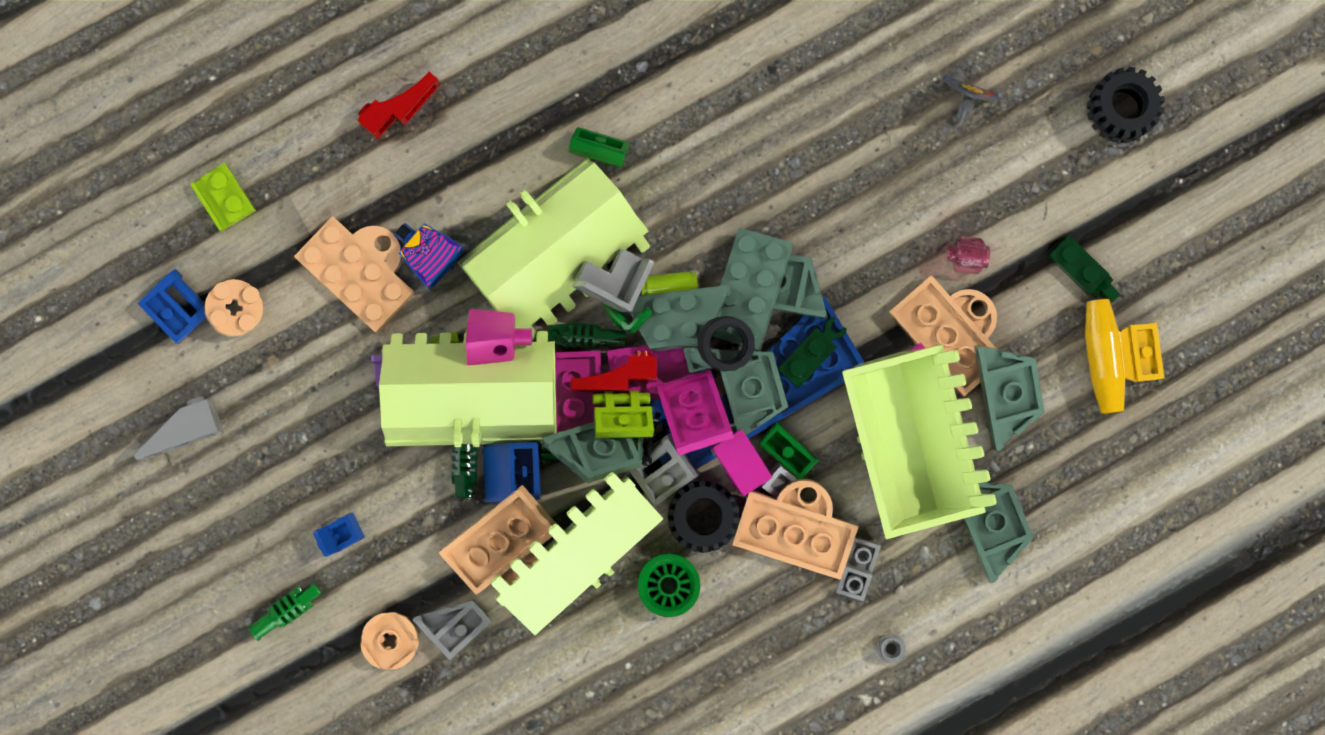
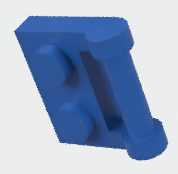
M177 269L164 277L137 304L176 344H180L207 318L204 312L205 302L182 280L183 276ZM172 286L197 310L192 317L167 292Z

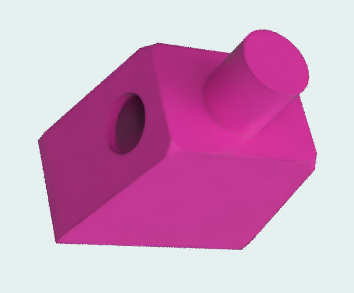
M469 309L466 334L467 365L512 361L515 355V346H532V328H516L515 315L513 313Z

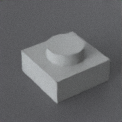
M777 462L769 471L773 478L762 484L761 487L777 498L785 485L798 479Z

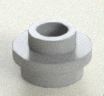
M888 634L878 641L877 653L883 661L896 663L905 655V643L899 636ZM889 643H893L896 646V650L892 654L886 652V646Z

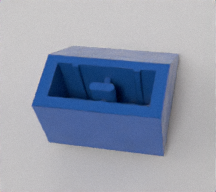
M509 443L483 446L485 503L501 502L522 485L536 501L542 500L540 443Z

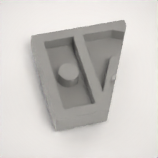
M475 600L416 616L413 619L449 661L493 621Z

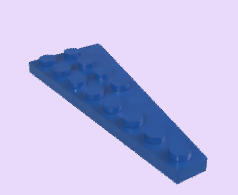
M826 297L823 298L827 312V320L810 316L802 317L768 351L773 352L777 369L816 328L823 333L825 331V324L830 318H836L834 323L831 324L833 332L838 333L844 328ZM847 332L841 338L831 341L837 348L799 389L779 372L788 408L747 434L748 439L843 384L845 381L842 371L864 363ZM725 393L721 397V401L729 423L733 424L734 420ZM710 446L685 454L695 469L717 458L716 455L712 456ZM668 452L659 458L662 465H665L672 459Z

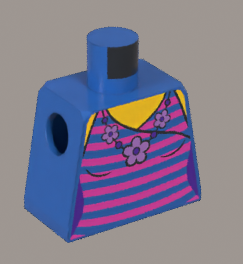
M404 223L395 233V236L405 244L399 251V255L431 291L466 251L462 245L425 223L417 232Z

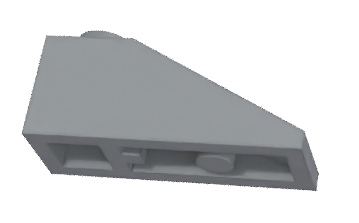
M203 397L187 401L188 406L180 408L134 454L135 459L145 461L224 433L214 401L204 400Z

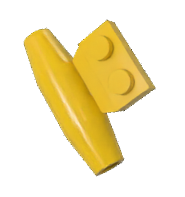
M1109 299L1086 302L1085 341L1090 379L1100 413L1123 412L1125 379L1133 382L1165 379L1157 323L1130 325L1119 331Z

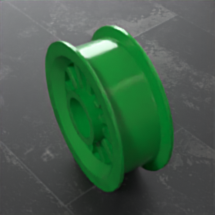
M658 555L649 560L640 572L638 578L639 597L645 607L656 615L662 617L682 615L694 606L699 597L701 587L699 574L692 563L680 555ZM666 564H673L671 573H668ZM663 565L664 575L656 568ZM676 567H681L683 570L675 576ZM653 571L659 577V580L649 577ZM686 572L689 578L679 581V578ZM666 577H672L677 581V588L672 593H665L661 589V581ZM648 581L656 583L658 586L648 588ZM690 583V589L680 587V585ZM659 590L653 598L650 596L649 592ZM678 592H686L688 595L684 599ZM661 595H663L661 605L655 602ZM675 595H676V596L680 599V601H681V603H679V604H677V605H675V601H674V597H673V596H675ZM667 597H670L672 606H665Z

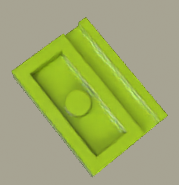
M225 162L202 176L200 180L190 184L221 232L256 211Z

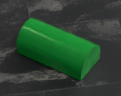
M577 127L571 137L568 152L623 168L630 143Z
M778 422L774 424L758 443L797 479H803L819 461L814 454Z

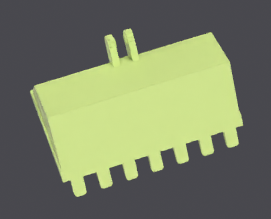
M586 158L535 200L525 189L520 192L521 198L528 205L520 211L519 207L511 200L506 203L514 216L457 261L497 312L513 313L515 315L516 328H532V341L536 339L537 333L532 324L538 319L542 318L547 325H553L557 322L556 317L550 310L558 303H561L567 312L576 307V304L569 295L576 290L572 285L584 261H588L609 272L606 265L615 259L619 249L626 250L634 243L639 251L643 253L650 247L643 236L648 232L643 222L634 213L620 190L595 162H591L589 158Z
M537 331L536 342H532V346H515V355L512 361L467 365V332L464 333L463 343H451V333H440L439 344H427L426 333H417L415 344H403V334H392L391 343L383 345L379 381L381 427L385 437V445H454L455 447H461L462 444H472L473 447H480V444L542 443L543 437L557 433L555 341L548 342L547 331Z
M943 344L924 349L898 352L842 371L859 435L857 441L862 446V460L866 461L886 539L986 512L985 507L993 506L997 503L993 493L981 494L978 483L990 481V474L988 470H975L972 459L984 457V451L982 446L969 447L966 435L978 433V427L976 422L963 423L960 411L972 409V404L969 398H956L954 387L964 386L966 381L963 374H950L948 363L957 362L960 360L957 350L944 351Z
M614 472L607 475L605 481L611 488L602 496L595 489H592L586 495V498L592 505L583 514L576 506L572 507L567 512V515L573 523L565 530L558 524H553L548 529V532L554 540L546 547L538 541L533 542L529 546V550L538 560L530 567L519 558L512 561L510 567L519 577L511 584L507 583L500 575H497L491 581L492 586L498 591L495 599L502 606H505L534 635L539 633L591 584L596 589L602 585L598 578L603 573L609 576L613 575L615 572L611 569V566L663 520L626 475L621 479Z

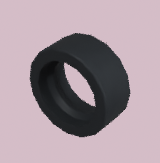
M720 316L709 320L701 328L697 339L698 351L702 360L710 367L721 371H735L745 366L751 359L755 349V340L750 327L742 320L730 316ZM721 327L734 328L742 338L741 351L731 360L723 361L717 359L710 349L711 336Z

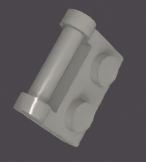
M671 433L662 438V442L652 449L650 455L653 463L668 452L672 457L669 462L649 476L645 472V468L648 466H643L642 464L641 467L629 470L654 507L699 476V473L685 454L678 456Z

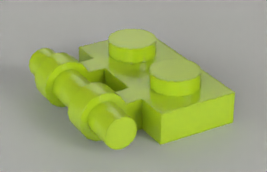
M613 390L592 395L593 405H604V407L594 408L596 438L653 437L652 406L640 407V404H650V393H639L638 390H629V393H613ZM629 404V407H615L614 405Z

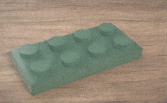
M739 228L720 285H728L731 288V293L729 297L726 296L720 311L722 312L721 316L734 317L747 324L754 336V350L760 351L793 249V243ZM721 327L711 337L742 346L740 334L731 327Z

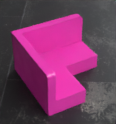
M738 430L733 433L734 438L710 445V448L723 466L721 468L736 491L745 496L773 477L743 430Z

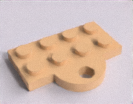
M332 216L294 256L375 333H378L415 294L395 274L402 263V257L399 255L402 247L399 240L392 232L380 226H367L352 234ZM388 237L391 240V247L384 252L378 251L376 248L378 239Z
M931 275L888 313L916 345L921 342L927 348L943 344L944 351H958L960 360L948 363L951 375H964L966 385L955 387V390L964 397L980 383L974 346L981 345L996 349L988 338L996 327L997 312L993 302L982 292L965 289L955 292L950 296ZM980 301L985 305L986 312L983 316H976L972 313L971 305L973 302Z
M798 479L785 485L777 498L755 491L748 493L732 545L841 580L859 526L858 524L832 516L833 506L831 497L821 484L809 479ZM806 487L813 488L817 493L816 498L811 502L803 501L800 497L802 489Z
M522 485L444 546L439 554L477 595L488 587L497 575H500L509 584L516 580L519 575L510 567V563L516 558H519L528 567L537 561L538 558L529 550V546L535 541L543 544L552 536L549 534L548 529L556 522Z

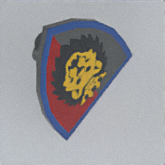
M945 76V82L949 86L964 94L955 116L958 120L966 121L969 111L974 107V99L996 101L998 99V93Z

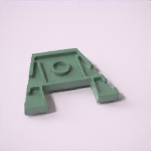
M683 348L690 374L713 368L702 360L697 348ZM711 349L712 354L717 359L723 361L735 358L741 351ZM754 351L751 359L745 366L735 371L720 370L734 423L730 424L733 433L743 430L745 435H747L788 408L773 352Z

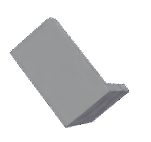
M619 249L609 272L588 261H584L572 287L619 312H632L654 261L650 258L641 259L625 249Z

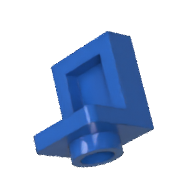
M353 512L313 532L317 546L325 557L338 553L366 538Z

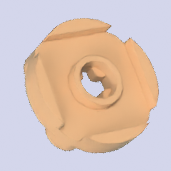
M232 279L218 283L209 292L205 300L204 312L207 320L218 333L229 337H238L251 331L259 323L263 313V303L255 287H252L247 282ZM232 301H237L242 311H237L236 316L230 315L231 312L226 309V304L229 305Z
M397 612L376 615L367 622L362 632L361 650L364 657L371 665L385 670L398 669L409 663L419 647L416 626L408 617ZM386 633L397 637L395 648L391 646L384 647L383 642L385 641L384 635Z

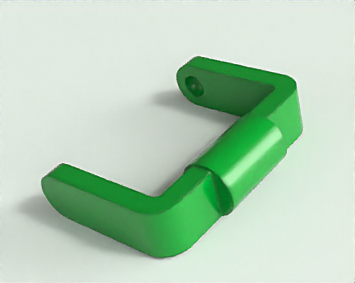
M604 304V309L609 313V318L620 329L624 328L629 333H635L652 314V311L647 307L629 325L626 318L619 311Z

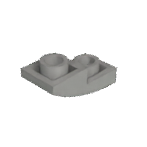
M855 536L836 593L864 601L873 576L872 571L881 548V543Z

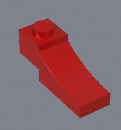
M428 72L418 83L404 93L380 103L375 99L371 104H365L358 114L360 117L357 121L366 131L379 140L395 120L405 127L441 84L437 77Z
M635 351L634 356H628L627 363L612 371L591 377L571 378V391L604 392L613 390V392H628L629 381H657V356H652L651 351Z

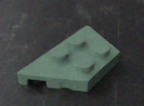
M790 255L773 310L827 320V312L811 258Z
M728 285L642 295L638 297L632 312L629 313L634 320L643 309L648 307L652 311L651 316L640 326L639 330L653 352L698 347L697 339L701 328L709 320L721 316L722 312L720 310L726 296H730L731 288Z
M975 345L974 349L992 448L995 451H1000L1004 448L1003 444L1014 434L1019 435L1030 422L1035 421L1045 413L1036 359L1031 356Z
M592 422L543 437L542 444L543 447L586 483H591L605 478L611 472L619 474L641 467L644 437L596 438L595 424Z
M983 482L978 483L981 494L993 493L996 498V505L985 507V513L967 517L963 520L987 579L992 584L998 580L999 575L1008 565H1011L1019 552L1034 537L1013 486L1010 484Z

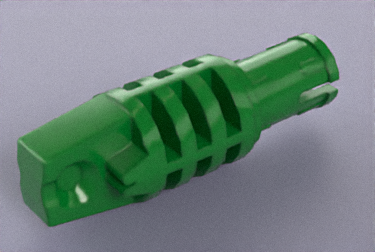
M316 582L304 590L300 586L296 587L269 606L267 614L252 625L250 624L248 626L250 633L259 641L278 626L280 628L287 626L314 606L311 601L320 595L322 590Z

